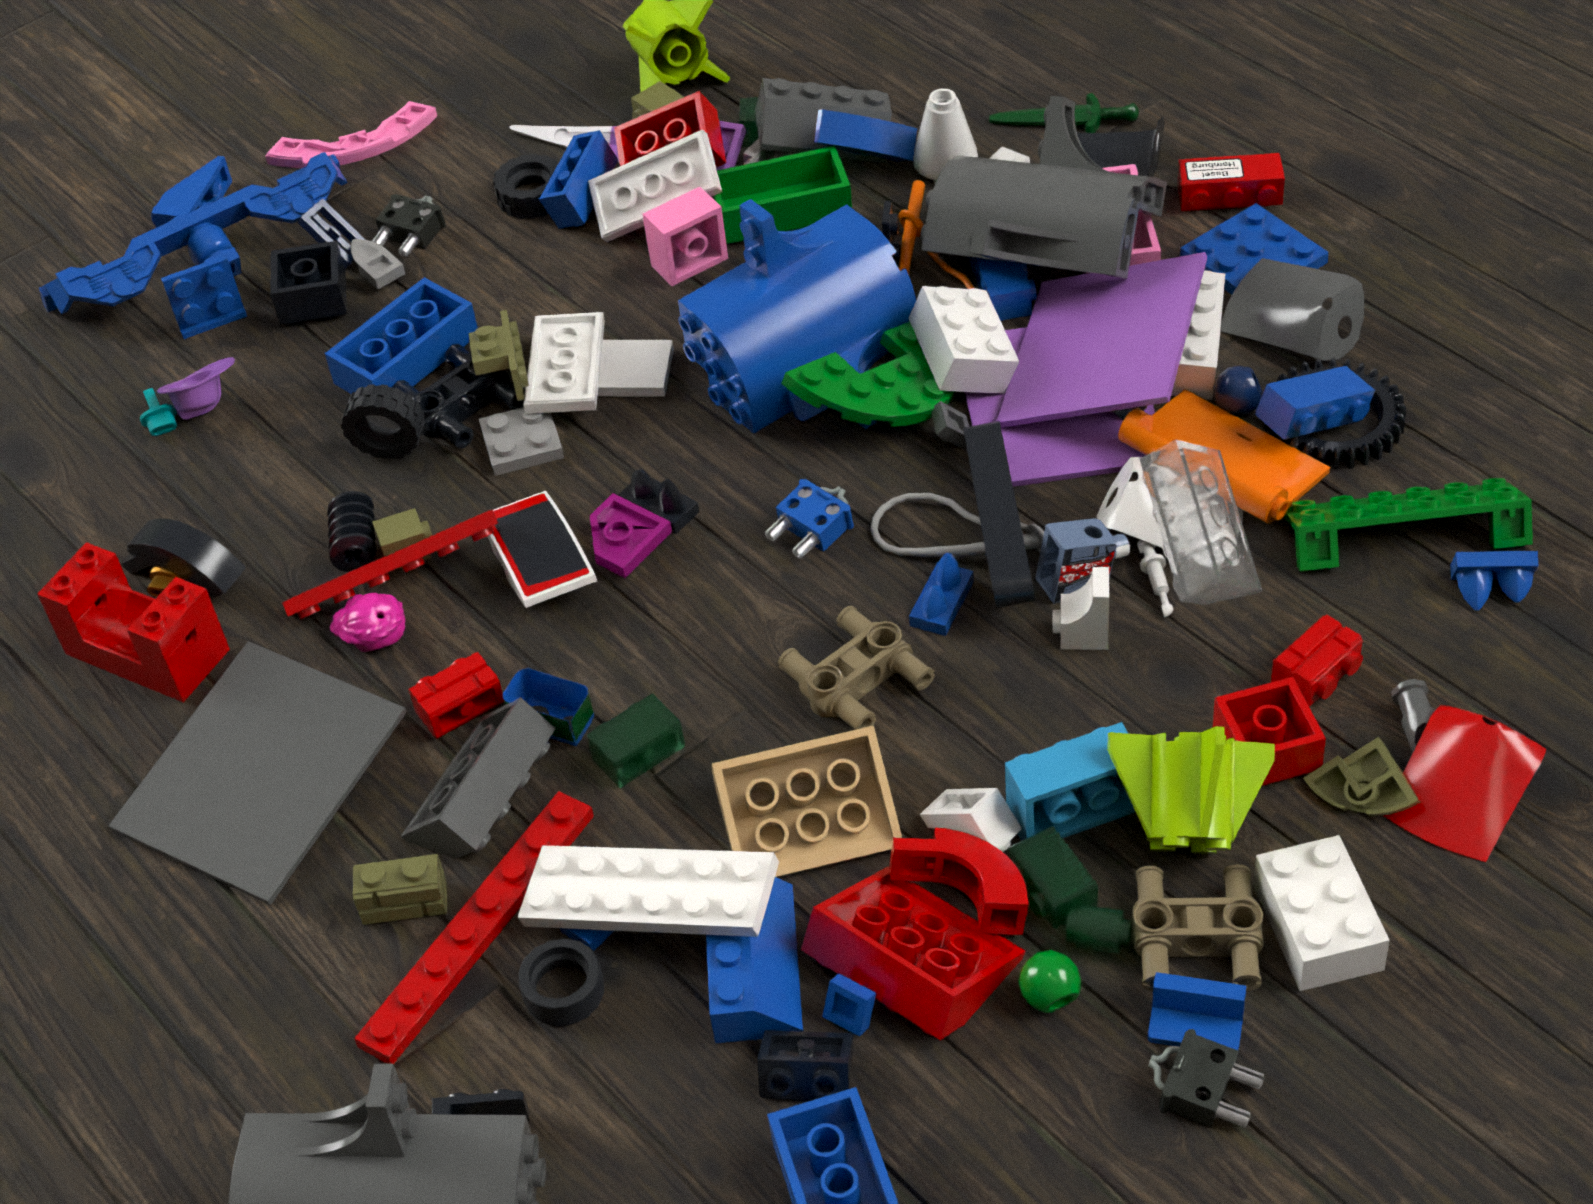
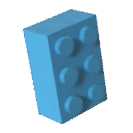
M1122 722L1109 727L1097 728L1089 734L1068 741H1060L1051 747L1031 754H1022L1014 760L1005 762L1006 803L1022 828L1017 834L1026 851L1136 812L1107 751L1108 733H1128Z

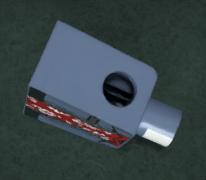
M1096 518L1046 524L1035 579L1053 604L1060 602L1061 594L1075 592L1088 582L1092 575L1093 567H1109L1110 579L1114 559L1129 555L1130 545L1128 539L1124 534L1112 536L1102 521Z

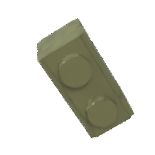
M438 854L354 865L353 900L357 911L359 910L362 924L418 918L424 915L447 914V883Z

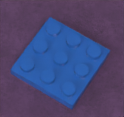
M1257 203L1180 247V256L1205 252L1208 258L1204 271L1225 273L1224 290L1231 295L1246 274L1262 258L1318 269L1328 263L1329 255L1328 251Z

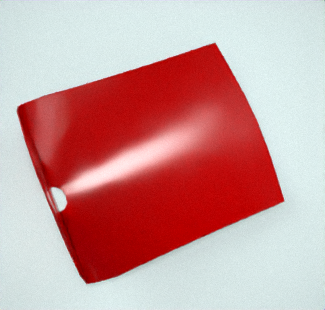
M1441 705L1431 715L1403 772L1420 803L1404 811L1383 816L1431 844L1487 862L1509 818L1539 768L1546 748L1499 721L1470 711Z

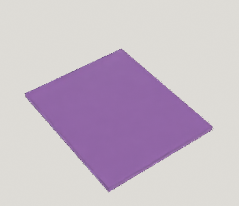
M1202 252L1129 266L1127 279L1088 273L1042 282L1018 354L1019 364L1008 385L997 421H1000L1001 428L1169 402L1208 258L1206 253Z
M1027 327L1005 330L1017 357ZM1006 391L1004 394L964 392L971 425L997 421ZM1148 405L1144 412L1152 416L1155 413L1153 405ZM1112 411L1001 428L1013 487L1120 472L1124 464L1131 457H1141L1154 462L1157 461L1119 440L1118 433L1123 419L1119 418Z

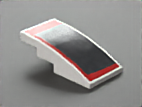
M547 491L493 510L498 524L492 526L494 533L487 537L491 542L495 556L504 568L507 581L525 608L597 581L596 575L580 544Z

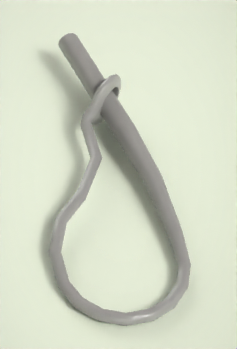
M907 493L894 497L881 505L872 517L870 531L876 544L887 552L915 557H942L945 553H951L954 557L986 555L984 541L966 545L899 548L889 545L880 537L878 525L883 514L894 505L906 501L931 500L950 506L962 517L981 525L980 517L969 513L953 499L933 493ZM1020 523L1021 529L1025 533L1023 535L1025 549L1035 548L1040 553L1044 531L1036 524L1031 523L1027 525Z

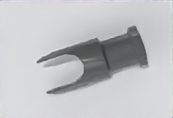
M1417 679L1403 681L1391 691L1393 702L1400 706L1403 714L1401 724L1412 754L1431 715L1436 710L1430 706L1426 695L1429 690L1425 681Z

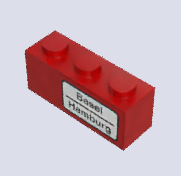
M1280 153L1178 159L1177 187L1181 211L1250 207L1255 203L1260 206L1283 205L1285 176Z

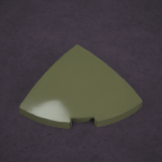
M1379 737L1344 759L1339 755L1303 778L1319 797L1343 811L1348 809L1366 813L1368 816H1383L1404 811L1420 803L1405 775Z

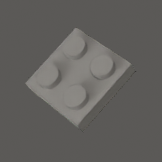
M524 407L479 418L494 476L564 458L563 449L551 413L525 414Z

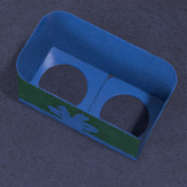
M533 669L519 670L503 692L505 705L521 697L531 707H545L549 715L541 712L538 713L556 728L550 738L573 746L578 745L595 717L589 692L585 685ZM574 716L571 720L573 734L569 722L567 720H564L563 718Z

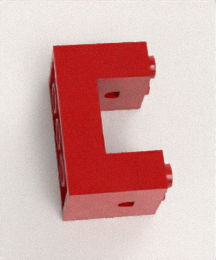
M87 542L37 593L66 655L183 703L230 650L206 588L175 577L156 599L130 588L116 553Z

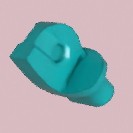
M153 388L144 390L143 393L149 410L145 411L139 418L142 426L148 427L152 436H158L176 429L177 423L174 417L177 411L175 407L171 404L160 405Z

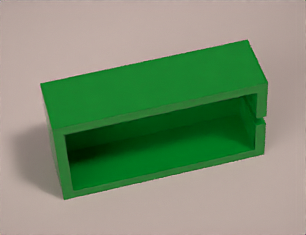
M835 146L717 170L722 192L711 196L722 208L726 244L744 240L740 229L741 215L739 205L750 199L773 215L777 231H789L807 227L846 204L852 208L851 186Z

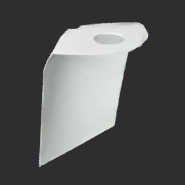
M1131 457L1124 464L1108 490L1097 514V519L1101 520L1108 529L1133 536L1221 573L1239 540L1243 510L1168 467L1150 459ZM1137 472L1139 475L1138 480L1129 482L1132 473ZM1118 488L1115 498L1113 499L1111 504L1106 508L1108 500L1110 499L1113 492Z

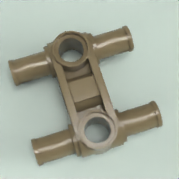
M854 606L844 608L836 621L838 622V627L844 629L854 638L820 663L813 665L795 648H789L784 651L778 660V668L799 683L800 692L810 700V707L815 714L822 717H840L854 730L873 726L876 721L875 713L869 711L858 700L894 673H899L919 691L927 688L935 677L934 669L928 667L913 655L911 645L902 639L901 629L898 625L887 621L871 622L857 611Z
M1236 864L1228 866L1223 870L1226 897L1164 898L1162 869L1156 866H1144L1136 871L1138 901L1135 902L1132 908L1133 943L1135 951L1142 958L1143 988L1153 992L1155 973L1169 974L1168 957H1231L1233 984L1245 985L1246 991H1252L1261 986L1262 980L1259 971L1258 954L1264 946L1262 932L1263 912L1257 901L1252 897L1251 871L1247 866Z

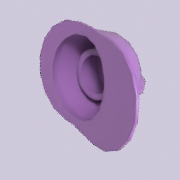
M231 357L211 363L182 380L159 388L157 393L168 394L178 415L182 419L187 420L213 410L221 397L220 374L231 367L235 359Z

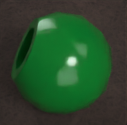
M1049 950L1037 952L1025 962L1020 970L1018 983L1022 996L1033 1008L1044 1013H1050L1069 1005L1078 997L1081 988V977L1077 966L1067 955Z

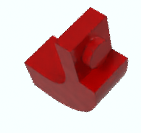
M935 827L933 839L893 837L889 864L890 880L938 882L953 886L965 893L974 903L978 914L979 933L1023 935L1029 905L1026 885L1016 865L1001 850L979 837L947 828Z

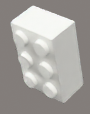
M922 286L909 316V321L939 390L1004 394L1019 364V360L987 291L976 288L960 289L944 286Z
M1340 835L1256 855L1253 886L1299 991L1385 970L1390 940Z

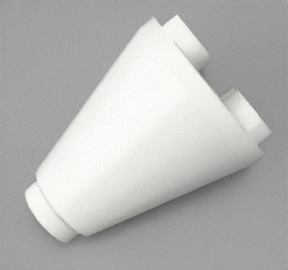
M937 89L930 94L914 150L915 169L919 174L933 179L934 184H936L941 171L949 160L956 156L978 157L977 148L960 101L950 89Z

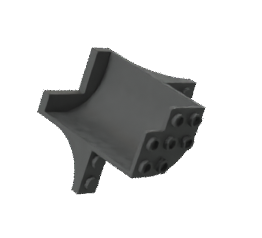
M1051 96L1050 103L1044 111V123L1046 125L1044 139L1040 141L1038 147L1040 164L970 156H956L947 162L936 181L934 189L929 190L927 193L926 207L928 212L926 224L923 225L920 234L921 250L952 258L955 255L1096 273L1127 279L1138 212L1151 216H1162L1167 182L1156 177L1108 172L1098 166L1085 152L1078 138L1075 126V102L1065 97Z
M374 1064L368 1094L349 1106L319 1113H245L233 1164L229 1204H539V1201H536L537 1187H544L546 1161L545 1158H539L538 1136L537 1134H531L526 1115L417 1114L416 1110L409 1106L407 1086L405 1083L400 1082L394 1064Z

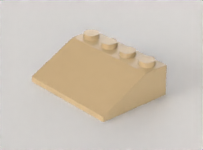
M874 726L712 763L713 779L731 851L774 852L779 861L775 877H782L890 851L892 849L893 837L902 838Z

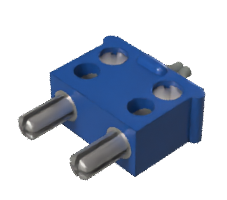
M806 479L799 480V485L776 506L778 520L765 531L766 538L770 541H775L787 529L802 538L792 549L793 554L799 559L803 558L814 546L824 552L847 529L854 527L850 505H848V501L843 497L845 490L839 486L835 489L818 487Z

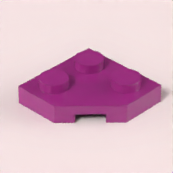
M614 493L590 515L596 564L623 578H626L672 532L670 521Z

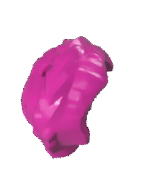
M377 593L358 594L347 601L345 608L335 613L333 622L329 627L330 631L335 636L341 638L342 641L353 644L361 652H368L396 643L403 635L406 619L402 602L397 601L392 595ZM377 615H382L383 619L378 618Z

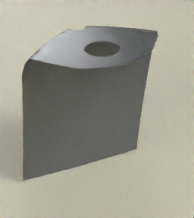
M1262 258L1246 274L1234 290L1223 315L1220 332L1267 343L1324 361L1331 360V358H1335V360L1340 359L1353 349L1359 340L1364 318V291L1362 283L1345 274ZM1327 298L1332 299V306L1329 310L1324 309L1322 306ZM1344 316H1348L1351 320V331L1346 338L1342 339L1338 334V325Z

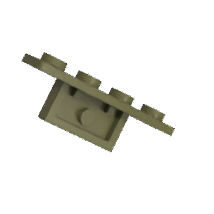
M507 310L500 311L503 326H482L476 329L475 332L468 333L472 362L476 375L510 368L517 400L521 401L525 400L523 388L529 386L517 322H510Z

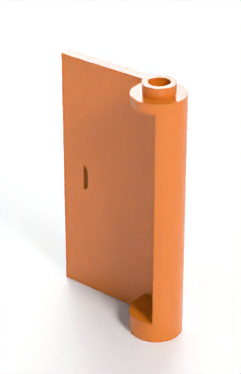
M1186 389L1152 416L1138 408L1133 409L1123 420L1118 433V438L1121 442L1174 470L1267 524L1272 523L1274 520L1282 519L1293 502L1298 501L1330 473L1329 466Z

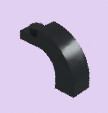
M162 518L149 520L128 543L126 550L130 554L121 563L130 574L149 566H160L171 570L186 581L206 588L210 599L225 594L246 569L229 550L212 537L185 523Z

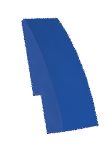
M822 109L818 110L814 143L828 147L835 146L836 149L862 156L873 155L895 162L913 161L917 128L881 119Z

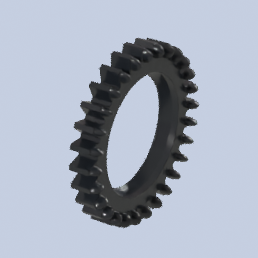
M1318 358L1315 361L1314 370H1311L1307 362L1304 361L1300 366V373L1297 372L1295 367H1290L1287 376L1281 373L1277 378V382L1338 368L1336 360L1331 358L1328 368H1324L1321 360ZM1347 359L1343 366H1347L1351 370L1350 360ZM1362 362L1356 370L1352 371L1375 389L1370 403L1377 412L1378 426L1372 432L1355 440L1332 442L1316 439L1307 434L1284 440L1265 423L1264 429L1265 431H1270L1269 434L1317 459L1323 464L1326 461H1330L1333 469H1338L1340 461H1344L1348 468L1352 469L1355 459L1366 466L1369 464V456L1380 460L1382 459V451L1390 453L1393 443L1398 444L1400 442V436L1403 434L1405 427L1406 406L1404 405L1403 395L1398 394V386L1396 384L1389 386L1390 380L1387 375L1378 380L1379 372L1377 368L1372 369L1369 374L1365 375V365Z

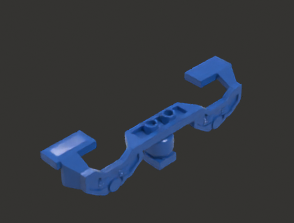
M325 152L310 158L306 167L277 179V186L274 188L250 185L217 201L205 203L197 210L184 216L174 217L168 223L133 238L124 256L110 263L102 265L99 260L84 268L69 267L56 273L55 280L39 288L43 305L48 312L58 308L60 313L64 314L68 312L74 300L106 306L120 304L145 291L162 256L186 245L188 247V254L195 266L226 255L233 276L242 273L240 256L235 248L232 247L223 228L237 223L249 215L251 217L287 223L299 221L300 217L322 198L325 201L327 200L335 182L341 186L347 184L345 177L340 171V162L334 154L327 156Z

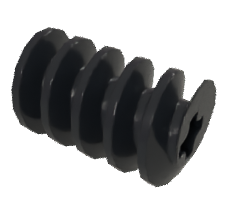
M348 491L337 495L330 501L327 508L329 558L335 568L344 572H351L373 562L372 557L375 555L377 548L375 543L376 534L372 522L375 517L373 512L374 503L371 497L359 491Z

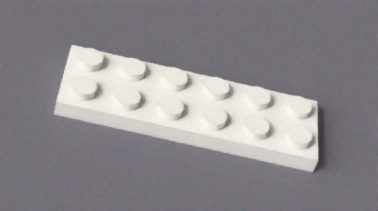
M542 846L517 918L524 927L758 937L779 861L774 852Z

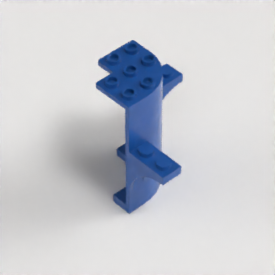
M752 199L739 205L741 215L740 229L744 237L745 250L743 254L746 262L678 300L680 311L678 321L683 330L685 342L683 350L685 355L691 362H697L706 370L710 386L708 394L713 403L726 409L736 423L743 424L752 433H756L792 411L786 395L787 388L781 384L785 372L836 352L859 374L864 373L878 359L889 352L879 343L883 333L909 322V316L915 305L916 297L906 268L899 270L892 257L896 250L883 233L847 204L802 229L777 231L773 215ZM872 420L870 425L861 423L858 424L861 425L864 429H867L868 427L872 426L877 422L876 420Z

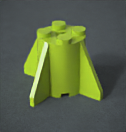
M644 0L625 21L622 27L626 30V38L632 49L639 56L641 92L659 81L664 84L670 83L675 85L680 84L679 81L692 80L702 70L728 83L730 77L707 59L706 39L698 29L713 0Z
M1218 726L1201 733L1179 732V737H1175L1174 741H1166V733L1155 735L1108 733L1107 751L1147 835V840L1150 841L1151 851L1172 852L1176 851V848H1187L1191 846V853L1216 854L1217 850H1231V843L1234 842L1252 803L1274 763L1275 744L1235 741L1234 738L1226 740L1224 727Z

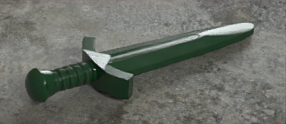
M1093 93L1086 95L1087 105L1075 106V125H1085V133H1095L1102 120L1123 119L1135 122L1139 116V109L1134 103L1118 108H1100V103ZM1045 108L1000 112L990 115L989 121L990 123L1001 125H1045Z

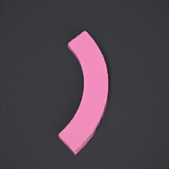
M409 101L394 115L382 121L376 130L368 133L362 130L341 136L337 142L328 143L319 139L302 140L282 137L265 155L267 164L289 168H304L307 166L310 158L323 152L327 156L334 154L340 165L361 161L391 150L417 135L437 117L436 108Z

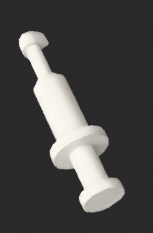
M1139 540L1137 543L1139 551L1144 553L1145 556L1140 562V568L1142 572L1148 574L1154 594L1160 596L1161 608L1165 618L1173 612V607L1169 604L1166 595L1169 591L1163 568L1166 566V560L1163 555L1155 553V545Z

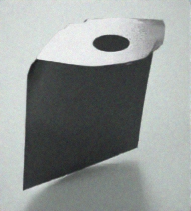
M1161 117L1156 130L1077 134L1085 152L1101 168L1135 164L1138 175L1154 177L1160 156L1165 121Z

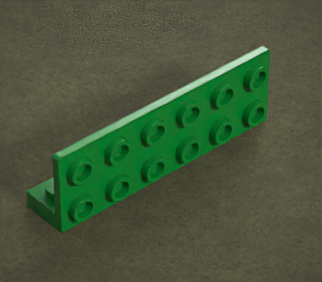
M1503 478L1484 479L1482 485L1468 486L1467 483L1453 482L1445 484L1444 489L1430 490L1428 487H1411L1406 489V493L1392 495L1388 491H1375L1369 493L1368 498L1361 499L1341 495L1330 498V502L1315 504L1313 500H1298L1292 503V507H1289L1284 515V519L1295 530L1297 568L1300 571L1339 567L1337 529L1488 512L1489 545L1493 549L1533 545L1532 501Z

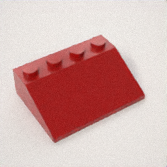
M888 866L814 906L801 948L803 952L814 958L823 967L829 968L837 974H841L876 992L875 998L885 1004L889 1010L899 1013L919 1026L923 1032L939 1040H942L963 1026L1018 965L1025 954V950L999 934L979 933L978 921L913 881L890 880Z

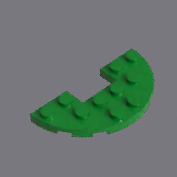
M910 321L885 331L879 342L897 359L859 374L844 358L834 352L785 372L781 382L782 385L796 396L818 409L823 404L842 412V419L870 425L872 420L889 421L892 427L916 424L932 418L931 412L934 410V406L940 401L948 405L955 391L939 390Z

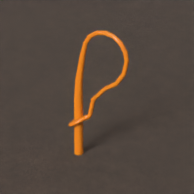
M920 180L912 183L908 210L904 209L899 212V221L904 228L899 270L906 268L908 275L915 239L920 237L921 229L924 225L919 217L925 183ZM928 252V255L947 273L960 279L967 289L975 288L966 275L950 267L937 254Z

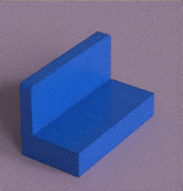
M1156 972L1148 1041L1180 1047L1185 1032L1189 1029H1194L1198 1036L1239 1051L1246 986Z

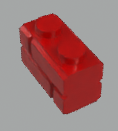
M1327 614L1323 615L1273 660L1271 682L1293 677L1310 707L1320 697L1322 699L1330 697L1337 687L1338 680L1345 674L1352 676L1356 673L1363 661V656L1361 655L1363 639L1360 634L1347 626L1345 628L1342 627L1339 621Z
M478 652L467 658L455 660L450 667L433 676L421 678L415 686L408 689L417 715L426 724L435 739L504 702L498 676Z

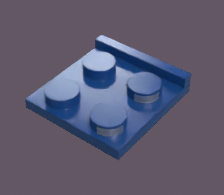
M226 255L161 278L183 339L247 317Z

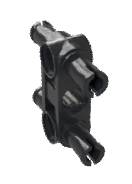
M460 344L451 345L445 353V359H447L445 361L456 369L422 392L412 387L406 380H399L392 386V388H398L405 394L408 393L413 397V400L421 405L420 408L425 414L422 435L426 437L444 436L458 448L467 447L474 436L473 430L461 422L495 399L501 400L512 410L524 407V400H517L514 384L510 382L507 372L499 370L476 375L471 353Z

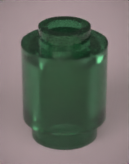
M1084 904L1081 905V908L1071 907L1067 919L1066 942L1076 943V948L1119 954L1121 945L1129 946L1132 920L1125 919V912L1120 909Z

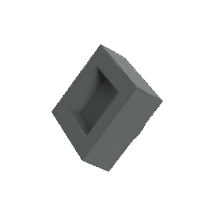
M942 401L938 402L931 412L936 435L946 443L951 442L964 449L966 447L963 427H969L967 416Z

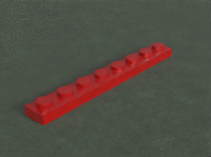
M560 791L556 793L354 1039L359 1049L387 1064H394L520 909L542 846H571L594 817L591 806Z

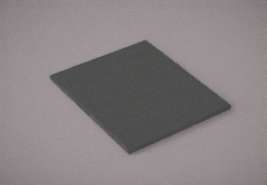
M248 641L108 827L118 834L271 905L402 720L407 710L403 706Z

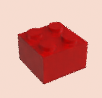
M1293 677L1215 697L1213 727H1224L1226 740L1234 738L1235 741L1275 744L1274 763L1262 785L1311 773L1323 765L1326 737Z

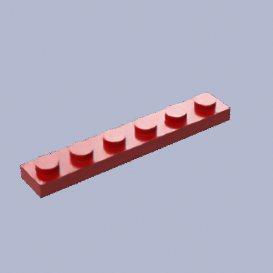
M488 510L287 599L282 604L288 616L297 613L299 618L302 619L320 611L318 603L332 597L336 604L356 595L353 588L367 582L369 587L372 588L390 580L388 572L402 566L405 573L425 564L423 557L437 551L439 557L459 549L457 541L471 536L474 542L494 533L492 526L498 524L493 510Z

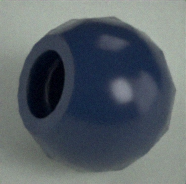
M1240 365L1229 367L1221 372L1213 386V396L1217 406L1234 416L1247 415L1258 407L1263 395L1252 368Z

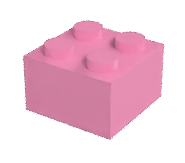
M697 187L643 213L651 266L671 286L728 259L722 208L701 187Z

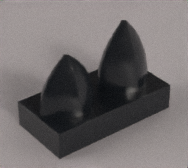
M642 469L632 474L630 484L618 494L620 497L670 521L672 533L677 534L699 513L698 502L680 493L670 479H665L661 483L651 478Z

